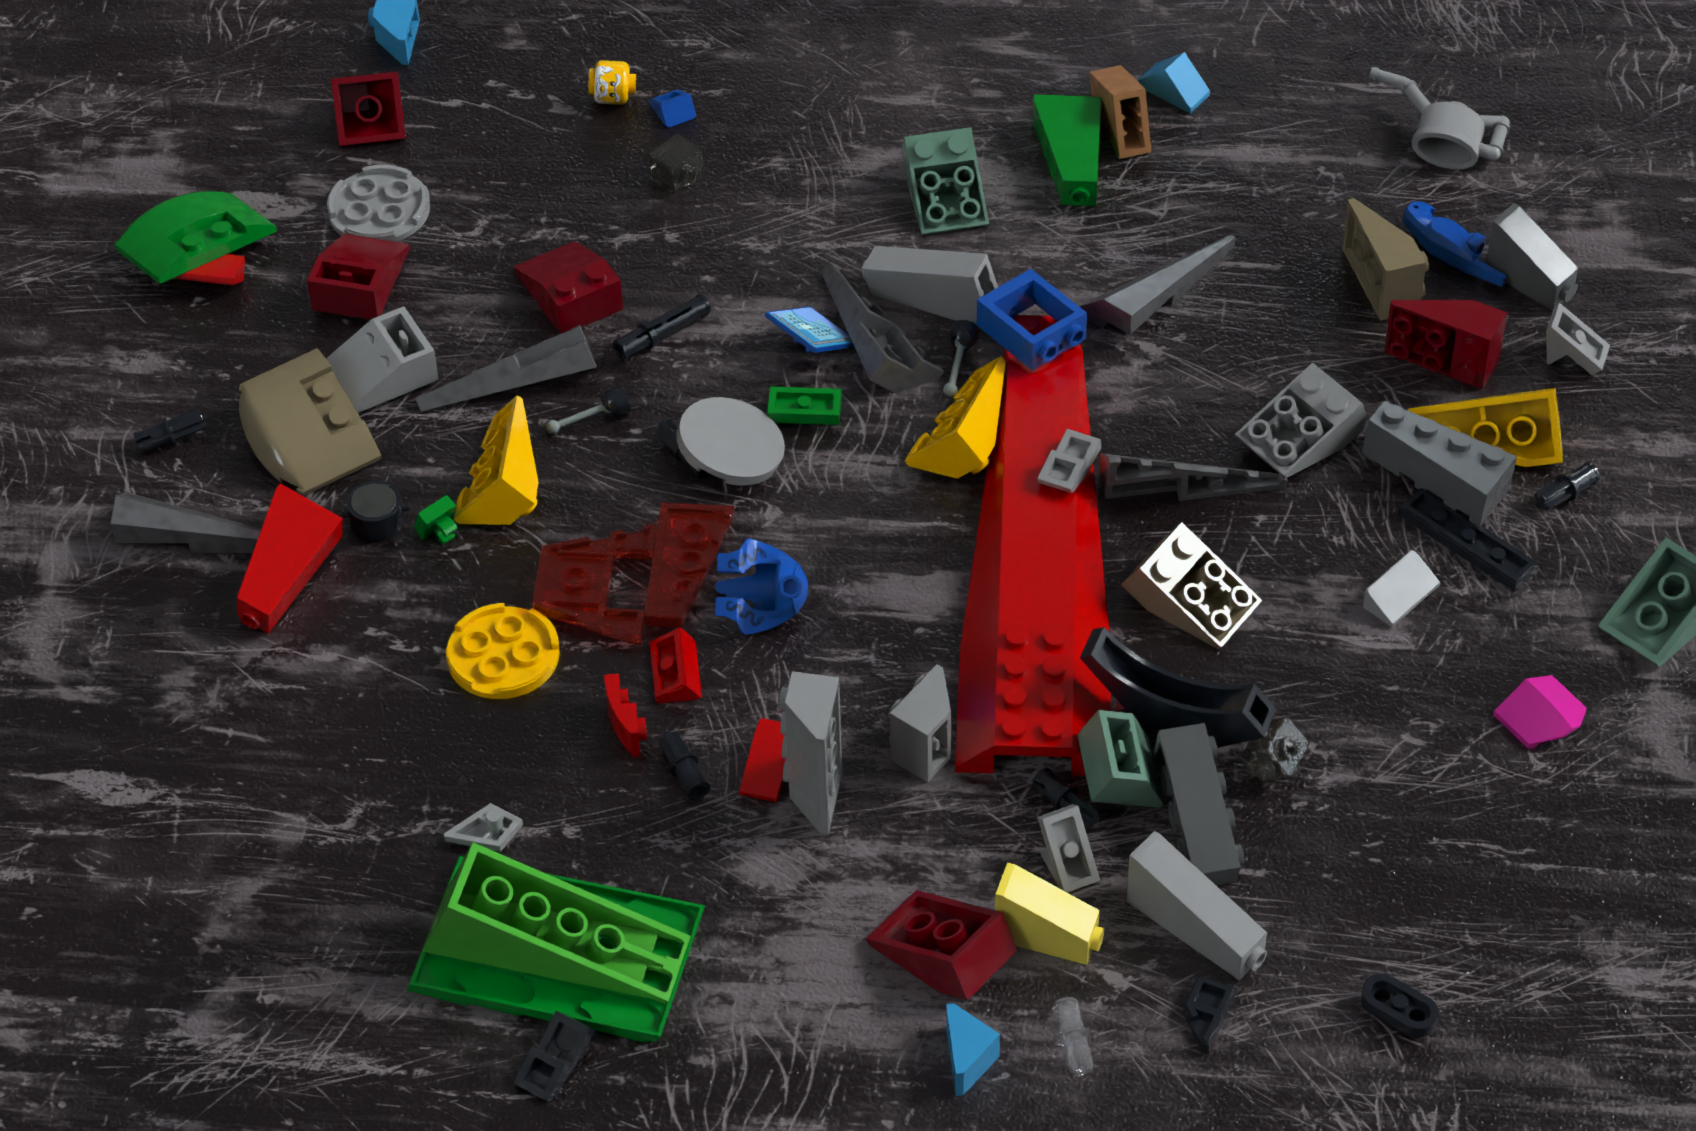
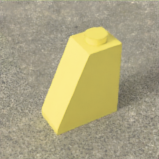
M1007 862L995 894V911L1003 912L1015 945L1087 965L1092 950L1099 951L1103 941L1104 928L1099 927L1100 910L1023 868Z

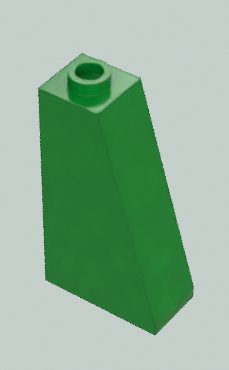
M1034 94L1033 125L1062 205L1096 206L1101 97Z

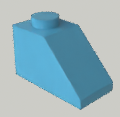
M376 0L375 6L370 7L368 13L369 27H374L375 40L401 64L409 65L420 22L417 0Z

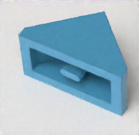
M1185 52L1155 63L1137 80L1145 88V91L1190 114L1210 96L1209 88Z
M953 1003L946 1004V1030L955 1096H962L1000 1057V1034Z

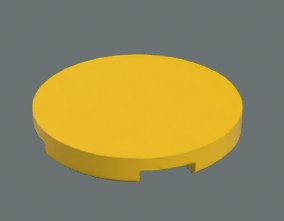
M505 603L483 606L465 615L455 625V630L451 634L446 648L448 669L456 683L474 695L489 699L515 698L537 689L553 674L560 655L556 629L545 615L533 608L527 610L519 607L505 606Z

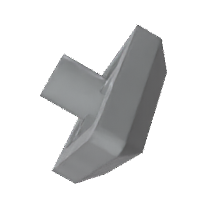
M490 803L445 832L444 838L446 842L471 846L474 842L490 850L501 852L522 827L523 819Z

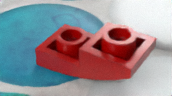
M619 674L604 675L607 708L614 731L625 749L633 757L641 756L640 741L647 740L645 717L638 718L636 702L629 703L628 688H620Z

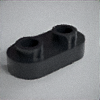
M1386 974L1373 975L1364 982L1361 1003L1368 1013L1411 1037H1425L1435 1030L1439 1011L1436 1003L1431 998ZM1383 998L1387 1000V1002H1380L1376 999ZM1412 1018H1419V1019L1422 1020V1021H1414V1020H1411V1019H1412Z

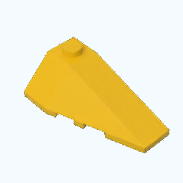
M1002 356L974 371L953 398L956 402L945 411L940 412L934 419L938 426L932 431L931 435L929 436L927 432L923 433L915 442L905 459L909 467L958 479L969 472L976 474L988 465V456L996 442L1006 363Z
M1556 388L1408 408V411L1432 419L1436 423L1516 455L1515 465L1531 467L1563 463Z
M517 395L493 416L480 446L485 451L469 471V474L474 477L469 489L465 487L461 490L457 500L454 521L458 524L511 525L520 516H528L537 505L536 495L539 482L523 399Z

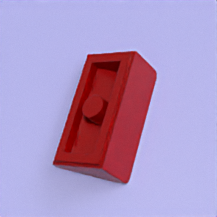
M226 254L174 279L224 285L239 284L244 281L245 257Z
M679 627L649 642L655 701L661 704L700 699L702 694L697 647L694 638Z

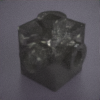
M1288 717L1272 720L1265 738L1249 741L1240 756L1262 782L1277 779L1284 780L1291 777L1298 770V763L1310 743Z

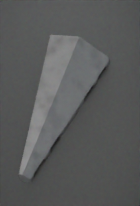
M1230 235L1083 303L1079 307L1087 312V320L1096 326L1103 328L1107 323H1110L1131 335L1165 302L1173 305L1232 250L1235 245V236Z
M828 261L821 274L869 380L894 393H898L940 379L944 371L939 366L924 360L923 358L926 353L918 346L914 348L905 337V332L874 301H869L865 297L860 298L858 293L861 288L852 281L849 283L840 272L841 268Z
M578 325L565 333L544 340L537 345L472 372L468 376L447 383L415 399L422 412L596 368L597 365L581 326Z
M127 492L116 495L110 522L115 543H188L191 553H253L261 532V528Z

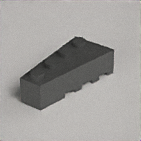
M1386 401L1381 404L1368 421L1362 454L1398 477L1406 475L1411 478L1415 483L1414 487L1416 489L1423 488L1425 491H1431L1444 500L1443 503L1453 510L1464 512L1470 516L1469 521L1478 527L1482 526L1508 492L1517 459L1516 455L1508 453L1499 447L1484 443L1465 433L1436 423L1432 419L1424 418Z
M1205 723L1159 730L1153 752V760L1156 772H1160L1161 783H1159L1162 800H1171L1168 804L1171 829L1174 833L1180 832L1182 836L1177 839L1178 851L1215 885L1236 882L1240 868L1245 866L1244 852L1241 844H1235L1232 831L1236 829L1235 817L1232 808H1226L1223 795H1226L1227 792L1226 781L1223 772H1217L1214 759H1217L1218 752L1214 736H1208Z

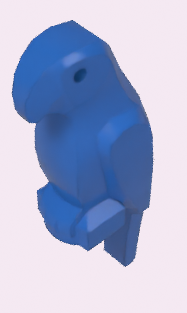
M1414 201L1406 207L1402 222L1413 233L1429 255L1466 275L1470 274L1500 287L1505 285L1507 277L1505 274L1479 260L1486 244V236L1478 232L1468 233L1462 226L1448 218L1433 217L1435 209L1428 203Z

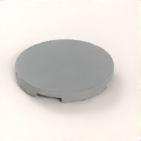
M373 165L363 167L362 172L350 176L344 181L340 179L328 195L327 210L332 227L341 236L349 234L397 242L409 237L422 227L430 212V198L427 186L414 177L410 170L393 165Z
M707 398L689 406L681 417L676 436L678 447L691 466L697 471L703 469L714 476L722 478L725 484L753 485L769 479L780 465L785 451L782 433L775 422L758 408L732 398Z

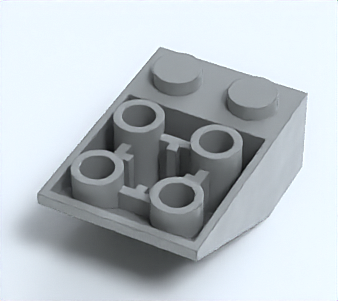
M404 306L371 319L326 358L357 413L439 380L435 351Z
M1311 363L1235 433V437L1284 478H1287L1344 449L1368 426V419L1364 405L1360 400L1314 363Z

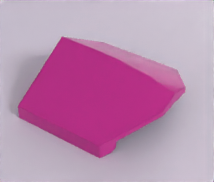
M1549 675L1525 679L1494 710L1493 716L1528 749L1537 747L1539 743L1564 738L1580 728L1587 708L1557 679Z

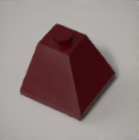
M398 71L331 79L339 146L406 139Z

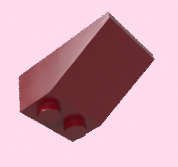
M575 241L513 266L515 274L560 334L578 325L583 327L623 310L622 288L619 277L604 258Z
M916 890L866 938L868 945L936 991L965 1000L974 995L1018 950L1003 912Z

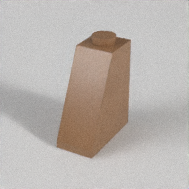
M1121 65L1090 71L1092 97H1101L1100 121L1117 157L1122 159L1151 153L1145 88Z

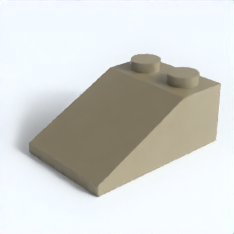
M1355 198L1348 199L1342 250L1379 320H1386L1389 317L1392 300H1421V297L1425 295L1424 276L1425 272L1429 269L1428 259L1425 252L1419 250L1412 237Z

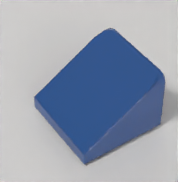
M679 89L652 98L649 101L650 106L666 127H673L696 117L691 94Z

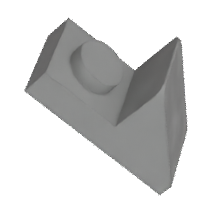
M1561 303L1554 305L1546 330L1547 364L1550 365L1568 355L1592 376L1603 370L1610 345Z
M1072 804L1037 817L1046 848L1040 850V854L1059 888L1068 893L1100 881L1079 807Z

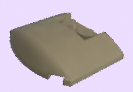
M318 348L240 384L239 413L245 436L252 451L266 470L279 482L282 483L285 480L298 486L296 489L297 493L305 496L382 459L381 453L365 421L360 418L333 373L332 366Z

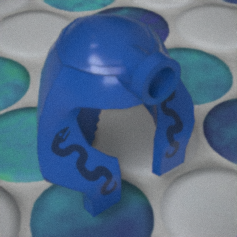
M752 538L745 539L739 550L731 553H718L717 558L718 573L744 574L752 565L756 568V573L751 576L734 577L726 581L721 580L715 585L718 593L732 596L716 597L715 616L728 617L737 622L740 633L744 635L765 631L789 620L800 611L808 596V580L801 565L783 551ZM745 600L753 602L754 608H751Z

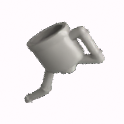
M1379 67L1371 68L1370 78L1401 89V92L1407 95L1422 115L1417 130L1412 138V148L1425 161L1448 169H1466L1472 167L1477 162L1478 157L1497 160L1503 154L1504 141L1510 131V121L1507 117L1479 115L1465 104L1457 101L1435 102L1431 104L1418 89L1414 80L1380 70ZM1485 129H1493L1490 144L1481 143Z

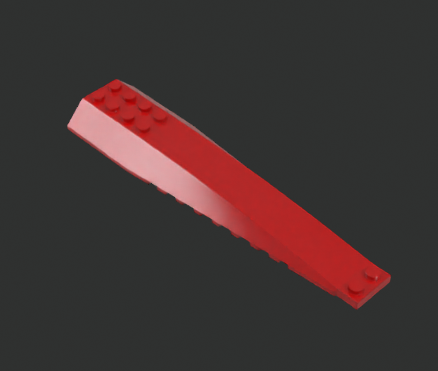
M1016 315L1012 318L1033 336L1057 322L1051 316ZM1079 344L1059 354L1052 361L1031 370L1005 349L1004 359L1006 363L996 442L988 458L989 463L986 471L960 644L955 773L994 774V755L1071 757V776H1086L1077 734L1098 710L1111 711V693L1080 659L1093 629L1105 627L1109 631L1094 465L1092 464L1090 470L1073 493L1040 484L1037 481L1051 450H1057L1066 429L1091 436L1083 351Z

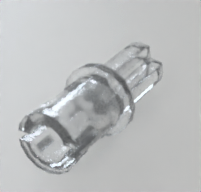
M1073 997L1059 999L1053 1006L1060 1031L1057 1040L1060 1046L1064 1047L1069 1071L1075 1073L1077 1077H1082L1093 1070V1062L1087 1042L1090 1038V1033L1083 1026L1078 1000Z

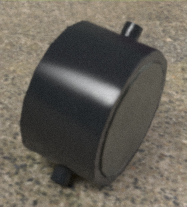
M372 480L361 483L352 489L347 497L348 510L342 511L343 518H349L351 530L358 538L366 541L380 542L398 534L404 525L403 512L409 511L408 504H402L400 492L393 484Z

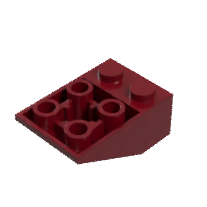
M343 234L317 257L309 274L307 286L312 310L364 319H373L381 316L408 254L410 244Z
M1392 300L1389 309L1384 353L1483 389L1500 360L1507 312L1475 300Z

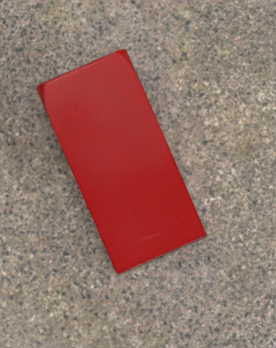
M764 718L759 719L739 795L777 802L784 782L783 769L786 758H782V744L785 735L780 733L781 722Z

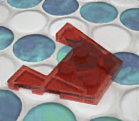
M656 524L642 526L643 531L626 534L625 530L611 532L609 538L590 541L589 537L542 546L532 602L533 609L546 617L633 645H641L645 621L644 610L607 608L615 558L654 559L657 539Z

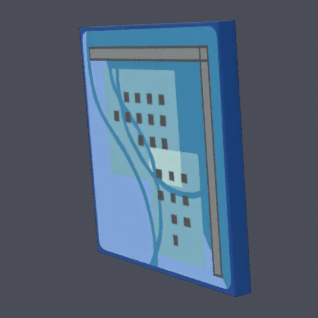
M811 306L766 312L764 316L793 337L794 343L804 345L806 352L817 353L854 347L848 333Z

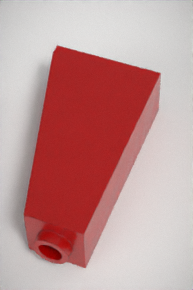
M281 483L278 485L237 596V616L246 626L252 629L259 628L268 634L342 538L343 518Z

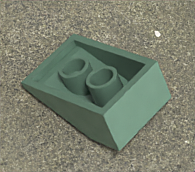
M1665 537L1599 623L1598 628L1660 668L1696 636V556Z

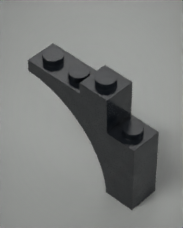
M1105 627L1092 630L1080 656L1084 664L1118 701L1114 712L1132 713L1146 734L1164 729L1205 723L1208 736H1214L1217 748L1265 738L1276 711V707L1255 683L1247 685H1221L1197 681L1174 674L1135 654L1118 641Z

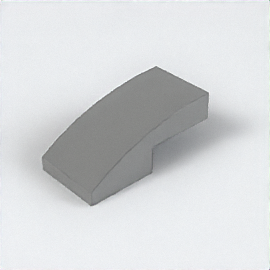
M1066 429L1057 450H1051L1037 478L1038 483L1073 493L1094 463L1101 449V439Z

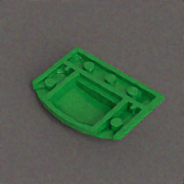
M199 191L168 199L146 211L126 229L120 240L115 243V249L161 284L277 232V229L273 223L232 193Z

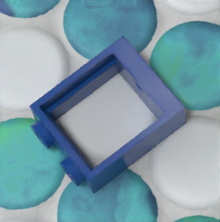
M1032 269L1027 270L977 299V326L1031 370L1052 361L1059 354L1079 345L1086 339L1087 312ZM1036 304L1057 322L1033 336L1012 318Z

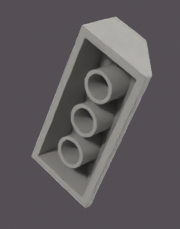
M792 671L789 686H782L779 698V710H784L780 726V733L785 735L782 744V758H786L783 769V781L789 782V795L794 804L820 834L829 835L842 778L839 677Z

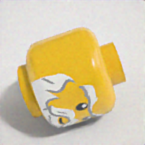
M600 60L596 63L595 68H590L588 95H594V100L597 103L623 105L627 102L629 94H635L636 74H630V67L626 62Z

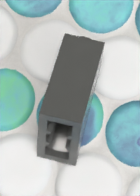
M1515 203L1493 221L1486 264L1507 276L1506 284L1552 311L1554 305L1562 304L1564 301L1569 302L1578 288V284H1576L1578 267Z

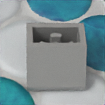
M938 664L927 675H921L916 680L910 693L903 700L898 699L889 712L891 761L927 783L951 758V708L944 670Z

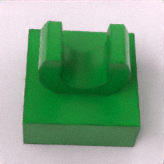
M448 495L442 497L418 513L414 530L422 540L434 533L440 543L446 544L455 538L453 532L458 529L452 520L456 505Z

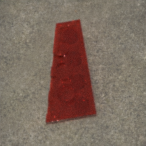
M661 502L644 614L645 625L683 627L735 516L734 506Z

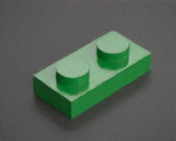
M770 387L767 416L775 423L840 425L841 389Z

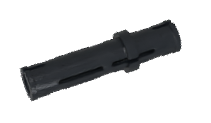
M698 294L696 297L650 322L644 320L639 323L637 329L619 339H615L613 341V348L620 359L626 360L646 347L651 349L657 346L662 338L710 314L711 306L704 295Z

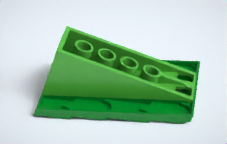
M473 842L465 857L459 856L406 991L464 1006L472 1004L515 1016L527 1015L546 1021H551L555 1011H559L597 1031L639 1042L651 1041L657 1043L661 1037L705 905L544 873Z

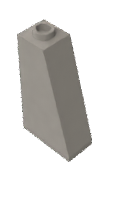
M875 246L861 268L862 276L866 280L870 294L955 321L968 320L976 325L977 299L998 288L988 256L983 253Z
M1154 831L1129 855L1127 903L1239 981L1250 969L1256 971L1262 965L1267 956V951L1265 950L1267 932L1161 834Z

